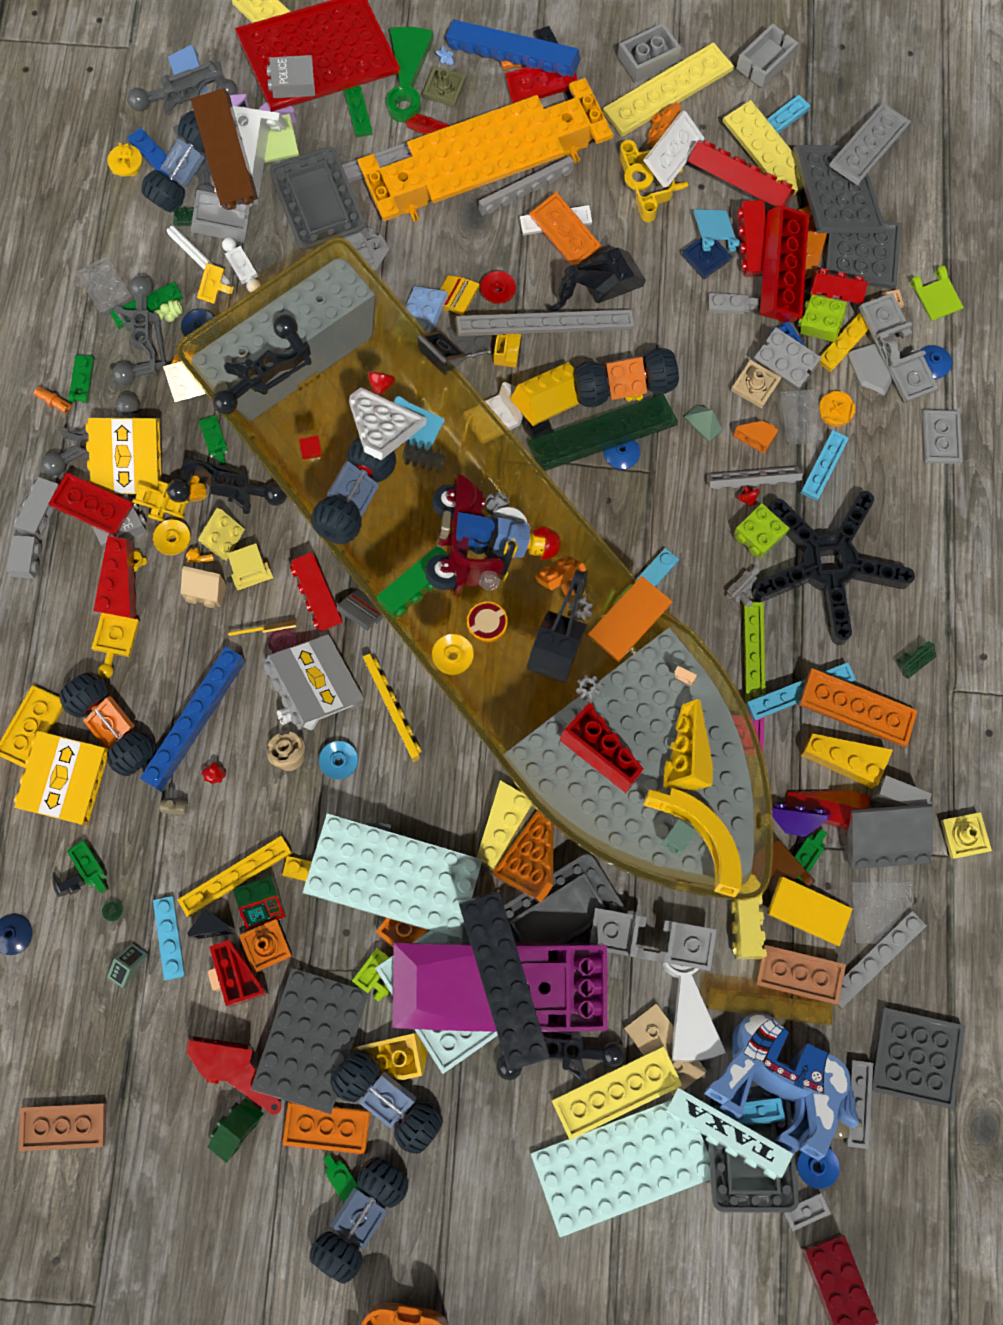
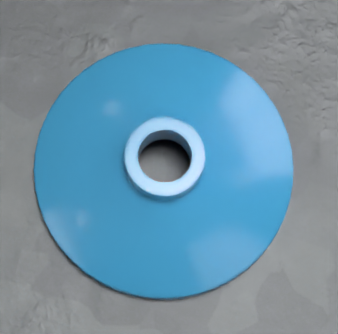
M343 741L329 743L322 749L319 756L320 769L327 777L335 780L349 777L354 773L358 765V756L355 749ZM337 759L343 760L341 765L336 764Z

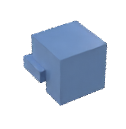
M193 45L168 56L174 75L200 66L197 58L199 54ZM206 83L200 89L201 92L208 90Z

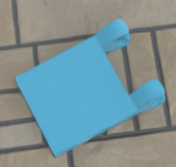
M695 209L694 215L702 237L703 250L710 251V246L714 245V240H728L729 251H736L735 246H739L740 242L735 238L727 211Z
M397 396L394 400L395 404L427 418L426 425L404 443L429 453L445 419Z

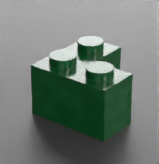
M246 1098L240 1104L236 1102L229 1110L227 1117L225 1115L222 1116L216 1124L217 1128L209 1136L211 1141L207 1148L225 1163L239 1150L245 1138L258 1125L264 1115L262 1111Z

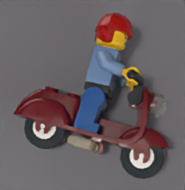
M458 473L454 485L439 487L432 498L433 509L438 515L443 517L442 528L438 531L437 547L444 548L447 546L446 554L436 555L428 561L425 569L426 579L434 588L440 590L452 589L454 596L460 594L466 586H482L486 590H493L500 585V580H506L512 559L524 557L526 550L530 555L539 556L540 560L551 559L560 551L561 538L557 532L545 526L536 527L530 531L529 525L526 523L504 518L489 519L485 517V514L481 513L486 503L483 491L470 479ZM468 550L476 554L485 553L486 557L484 559L467 558Z

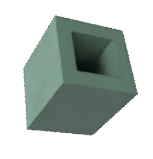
M679 819L662 845L680 857L697 831L694 830V826L691 823Z

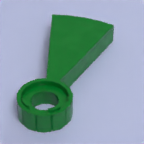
M392 27L390 28L394 56L400 67L398 72L400 85L389 91L386 99L387 110L393 120L406 123L408 119L421 112L420 94L413 87L434 41V33L432 30L424 28ZM401 101H407L412 104L407 109L397 107V104Z

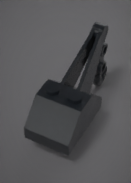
M617 247L601 253L591 263L567 267L564 271L566 276L562 278L558 292L560 301L554 306L549 304L547 309L549 311H556L562 308L567 300L573 296L576 283L588 287L596 302L601 303L644 287L646 280L631 254Z
M587 569L584 572L576 570L559 613L547 611L534 641L526 667L527 670L566 684L587 628V624L576 620L581 595L584 593L587 585ZM572 590H574L576 596L571 616L568 618L563 616L562 613Z

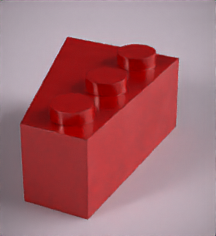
M819 267L818 270H813L808 289L811 295L816 296L818 294L826 298H837L843 301L863 304L868 282L864 280L865 277L854 275V278L847 277V273L836 271V274L829 273L830 269Z

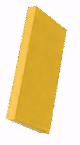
M32 685L0 740V757L26 769V758L31 753L33 737L37 734V731L50 734L63 711L60 698Z
M780 877L767 915L835 946H840L853 909L787 878Z

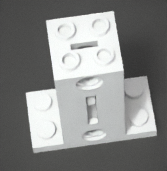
M233 106L259 199L269 128L276 132L287 130V122L280 113ZM258 199L254 200V203L250 204V207H252V205H258Z

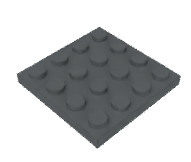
M884 221L886 229L883 233H828L825 268L830 269L829 273L836 274V271L845 272L847 277L854 278V275L865 277L864 280L868 282V286L895 289L898 276L901 223Z
M882 1008L873 1066L872 1091L954 1109L965 1025Z

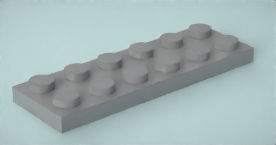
M882 103L836 155L829 166L856 185H859L908 128L911 121Z

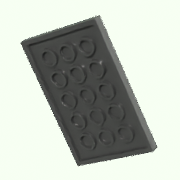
M844 145L794 146L793 153L817 233L884 232L886 227L869 174L859 185H856L829 166L831 161L843 149Z
M291 968L251 1090L331 1115L337 1095L334 1093L330 1081L339 1066L351 1052L369 993L362 989Z

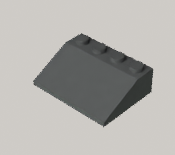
M932 804L851 810L845 849L851 869L930 863L933 851Z

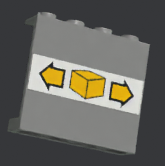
M329 634L268 655L264 662L265 672L270 675L275 690L279 692L282 703L291 714V720L298 730H301L305 723L351 705H353L351 707L352 710L356 709L364 700Z

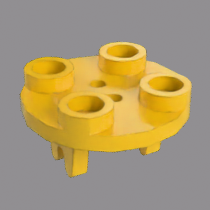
M119 143L117 147L110 151L107 158L111 172L119 176H136L142 165L140 151L128 143L125 145Z

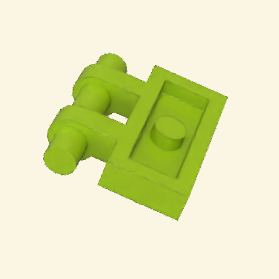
M376 948L352 982L367 993H370L374 987L378 992L373 998L380 1002L390 992L385 983L383 985L378 983L381 977L375 967L389 959V957Z

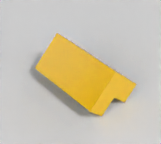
M521 334L497 335L494 365L516 368Z

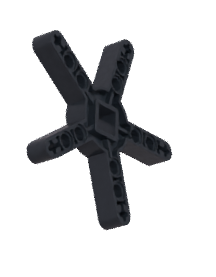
M868 491L860 492L836 534L820 536L784 500L775 499L771 502L768 509L790 528L786 536L803 552L800 564L757 582L752 591V596L754 600L764 602L809 583L824 593L832 642L836 645H844L852 635L845 586L854 579L897 589H906L914 581L915 573L908 567L861 558L851 543L874 503L872 493ZM862 501L865 502V505L863 506V508L860 507ZM852 515H856L859 520L854 519ZM786 521H792L794 525L791 526ZM843 530H848L851 535L845 534ZM799 534H805L807 539L801 538ZM836 555L838 569L823 570L821 557ZM863 568H868L871 573H866ZM882 572H887L889 577H885ZM792 574L798 575L800 579H794L792 577ZM775 581H780L783 587H778ZM831 596H837L839 601H834ZM834 614H840L842 619H837Z

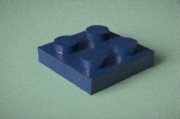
M701 237L684 249L681 255L703 279H706L731 261L732 256L718 240H714V245L710 246V251L703 250Z

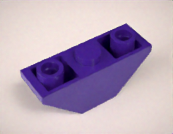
M779 802L768 807L769 814L786 834L805 837L828 820L832 814L826 812L824 808L808 810L806 806L794 805V808L786 807L787 804Z

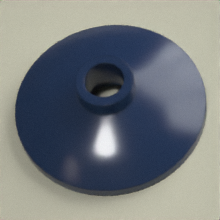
M206 310L191 311L185 315L181 322L183 336L194 343H203L210 340L217 330L215 317Z
M7 915L0 919V953L16 955L23 952L29 946L33 931L31 924L26 918L20 915ZM11 930L13 935L8 938L7 932Z

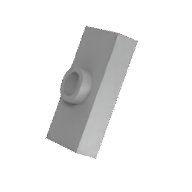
M819 1192L800 1201L798 1207L793 1212L783 1214L791 1231H795L831 1213L822 1193Z

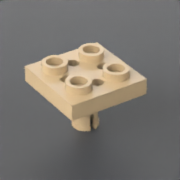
M750 360L732 386L731 391L762 409L781 381V377Z

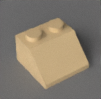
M183 566L181 595L185 601L191 604H196L197 602L204 603L203 605L209 608L221 607L227 588L221 575Z

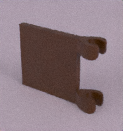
M777 840L753 861V871L758 876H761V880L773 894L780 877L794 881L800 876L808 886L815 882V879L804 869L780 840Z

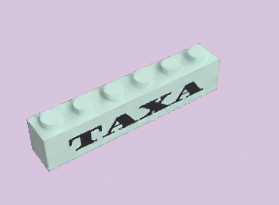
M679 1088L676 1090L666 1110V1113L669 1114L668 1118L677 1124L680 1121L688 1125L686 1129L696 1135L699 1132L707 1136L706 1141L715 1146L718 1143L726 1147L725 1152L734 1157L737 1154L745 1158L744 1163L753 1168H756V1166L764 1169L763 1173L774 1180L776 1177H783L793 1156V1153Z

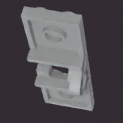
M891 293L861 304L859 307L860 312L904 403L937 391L939 387L924 358L925 350L921 351L920 348L911 350L910 356L900 359L897 343L890 335L899 332L902 339L909 337L912 334L910 329L912 323L911 321L907 323L894 294Z
M595 908L589 943L605 944L609 953L711 971L716 929L664 920L663 931L670 932L667 952L636 947L639 926L645 927L647 917Z

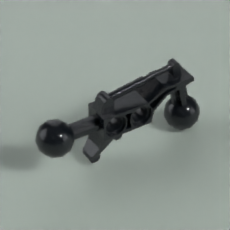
M283 314L278 316L274 321L273 330L278 337L288 340L294 352L290 354H275L267 350L254 362L251 359H246L244 363L231 364L226 362L224 364L225 372L236 375L242 380L231 390L222 389L216 392L212 402L217 412L230 414L237 408L238 399L249 389L266 395L269 389L290 377L291 374L306 365H311L312 362L309 357L311 355L309 344L304 345L298 336V324L291 315ZM267 363H273V364H274V365L271 366V367L265 366ZM292 369V370H290V371H287V372L283 373L282 375H280L279 377L275 378L274 380L270 381V380H271L274 376H276L279 372ZM253 375L259 376L257 379H251Z
M192 456L191 459L184 458L179 479L172 480L166 490L169 499L173 502H185L191 494L189 482L192 476H198L208 484L210 494L228 497V501H234L243 509L244 514H249L251 510L247 494L265 497L268 504L273 506H279L287 499L286 488L278 482L271 483L267 487L249 484V476L245 470L237 471L218 464L215 465L199 460L196 456Z
M579 1031L554 1032L570 1036L571 1040L550 1039L543 1036L546 1047L549 1044H554L558 1048V1052L554 1055L549 1054L550 1059L547 1060L562 1061V1069L568 1070L582 1084H586L589 1080L583 1070L582 1059L602 1060L607 1067L619 1068L625 1063L627 1058L624 1046L615 1041L608 1042L603 1048L583 1046ZM575 1046L578 1049V1055L575 1057L569 1056L567 1048ZM504 1055L496 1063L497 1073L504 1080H514L522 1072V1067L508 1071ZM570 1062L573 1063L576 1070L570 1067Z

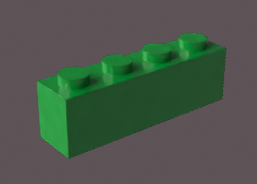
M436 545L376 596L378 603L393 620L405 615L408 607L413 603H419L428 590L433 591L435 589L427 581L425 569L432 557L446 554L441 547Z

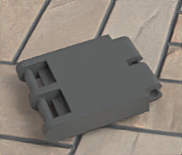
M450 323L451 328L448 331L451 341L464 353L471 352V354L467 355L466 359L471 357L475 359L476 356L484 354L492 355L487 335L457 336L456 323ZM482 349H487V350H485V351H480V352H476V353H475V351L482 350Z

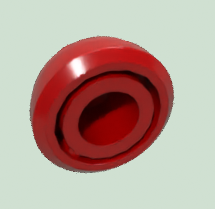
M374 371L368 372V380L373 388V392L384 394L395 381V377L392 375Z

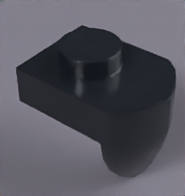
M549 419L534 426L527 421L525 425L527 435L533 440H539L554 432Z
M53 872L52 874L53 888L57 897L77 893L81 890L80 887L85 885L83 878L78 875L61 883L56 873Z

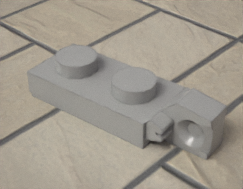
M709 293L708 296L709 313L744 314V312H749V310H757L759 306V298H749L747 295Z

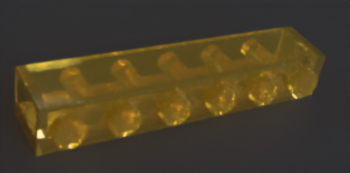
M718 988L707 989L705 1004L707 1010L742 1015L765 1013L779 1020L822 1026L832 1025L833 1004Z

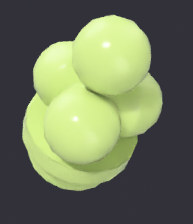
M170 300L168 303H163L160 306V310L154 311V314H157L160 320L165 318L167 322H173L175 318L180 317V314L183 313L182 306L178 300Z

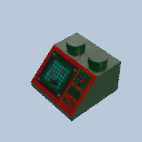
M273 877L233 889L238 910L247 930L264 925L275 919L279 920L286 917L276 881Z

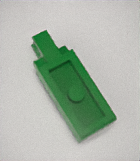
M216 415L199 420L211 457L216 456L219 465L226 464L223 453H226L228 449Z
M822 829L818 831L815 837L810 835L794 856L808 873L824 851L826 845L822 841L828 833ZM800 876L797 877L799 881L803 882Z
M82 840L67 850L69 857L85 883L89 884L91 888L95 886L98 892L102 894L107 891L108 887L104 882V879L107 878L105 872L86 841Z
M331 1153L323 1158L328 1167L325 1170L327 1178L343 1203H345L353 1188L364 1194L341 1159L336 1162Z

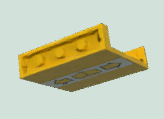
M88 418L85 427L86 432L89 434V441L86 443V449L89 452L87 469L90 471L88 482L113 494H137L138 484L158 490V481L162 482L160 418Z
M37 731V734L32 739L31 745L33 747L31 753L26 758L27 767L25 773L20 778L21 787L15 795L14 808L88 826L106 767L109 749Z

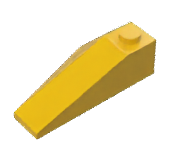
M696 699L682 704L676 725L677 737L675 742H671L670 749L673 751L670 761H666L664 767L663 787L666 789L699 790L712 786L713 762L701 700Z
M417 1033L357 1046L351 1049V1052L359 1049L374 1056L380 1067L377 1076H381L385 1072L391 1078L405 1080L424 1075L428 1052Z

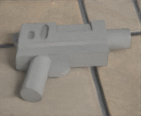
M754 567L750 572L745 571L743 576L726 591V597L736 603L741 600L746 607H750L753 602L748 596L752 592L751 589L758 582L756 575L760 572L759 569Z

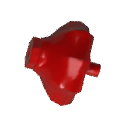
M755 486L751 488L743 487L744 490L737 495V499L747 503L749 506L755 505L760 489Z
M217 763L206 765L205 769L201 772L204 781L212 785L221 783L223 778L226 777L223 767Z

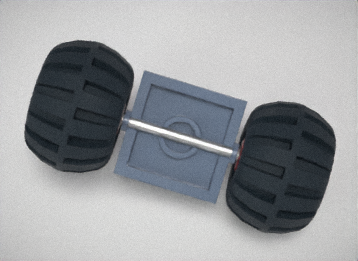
M194 111L186 113L180 119L178 125V134L190 144L178 139L160 168L169 176L158 170H153L144 177L141 185V192L147 199L170 213L178 210L185 198L184 188L176 183L175 180L187 187L205 158L195 150L196 147L205 153Z
M360 437L350 444L347 452V462L344 463L327 493L329 497L319 501L312 512V526L320 536L335 544H347L355 539L362 526V516L379 487L377 482L387 479L395 469V451H392L384 459L380 460L364 452Z
M357 1049L352 1051L339 1066L330 1081L334 1093L340 1099L347 1102H356L360 1099L359 1104L390 1129L401 1118L394 1131L397 1143L403 1150L409 1153L419 1154L423 1152L435 1138L443 1124V1117L438 1108L428 1101L419 1100L415 1102L416 1097L385 1072L373 1084L380 1071L377 1060L372 1054L364 1050Z
M373 1157L366 1161L358 1173L357 1185L369 1196L367 1197L353 1188L330 1225L331 1228L339 1232L343 1237L340 1238L335 1233L326 1231L313 1242L310 1250V1262L324 1274L341 1284L351 1281L358 1274L362 1264L361 1252L349 1243L353 1242L364 1250L387 1213L385 1209L375 1202L378 1201L384 1206L392 1208L405 1198L408 1191V1178L393 1165L379 1157Z

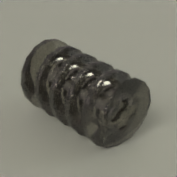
M410 440L406 441L403 451L405 465H409L412 461L413 467H417L419 464L420 469H424L427 466L428 471H432L435 467V472L440 473L445 463L446 450L441 454L440 447H438L436 452H433L432 445L426 450L424 443L418 448V442L415 441L413 446H410Z

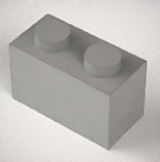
M12 535L6 570L12 577L35 578V574L39 570L38 555L42 551L40 542L35 537Z

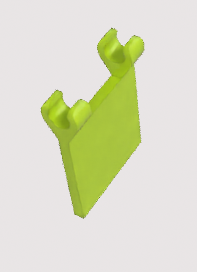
M944 265L939 266L938 270L935 271L939 281L924 287L918 275L914 276L910 281L911 287L916 291L931 322L964 308L948 278Z

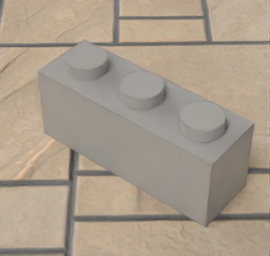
M40 477L32 484L31 492L28 498L24 500L23 508L20 514L16 516L14 527L20 533L39 540L41 539L55 510L48 503L59 484Z

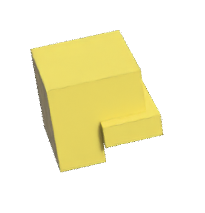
M257 544L227 553L234 573L231 576L237 590L273 578L267 562L264 563Z

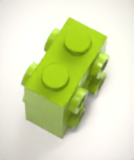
M812 295L810 301H806L804 307L805 315L799 320L798 326L801 327V334L836 343L847 312V302Z
M761 504L736 528L733 535H735L736 540L740 544H744L749 548V552L753 556L762 559L786 536L790 528L765 505Z

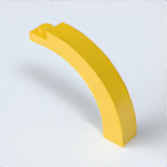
M671 788L667 795L663 791L649 789L643 806L670 813L683 821L691 823L705 841L712 855L715 867L714 892L736 897L741 890L742 883L740 857L730 832L720 818L701 801L683 791Z

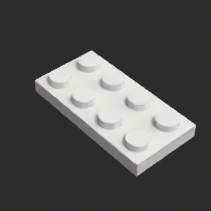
M682 111L643 161L663 188L668 187L688 161L697 141L702 142L705 138L687 112Z

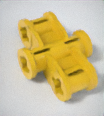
M158 481V490L140 484L137 485L136 498L132 502L152 508L151 513L147 517L164 522V513H168L169 515L184 519L185 516L183 514L189 501L176 503L170 500L166 491L167 483Z

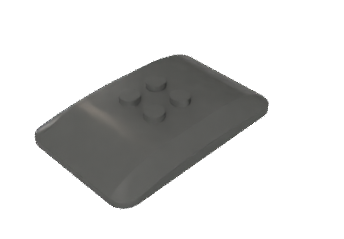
M325 147L277 163L271 167L270 174L297 244L301 249H311L358 233L365 228L364 217L334 148Z
M588 854L577 857L553 872V887L542 902L522 892L504 904L515 942L557 941L559 943H589L595 908L628 914L596 860Z
M752 1081L746 1102L780 1097L768 1092ZM706 1095L707 1105L717 1106L721 1104ZM781 1098L785 1116L783 1122L749 1125L746 1127L774 1142L776 1137L785 1132L792 1123L790 1101ZM708 1142L712 1202L716 1210L723 1213H789L796 1210L799 1204L795 1153L783 1177H776L774 1180L763 1173L764 1169L756 1166V1168H753L744 1163L745 1158L737 1154L734 1157L725 1152L726 1147L718 1143L715 1146Z

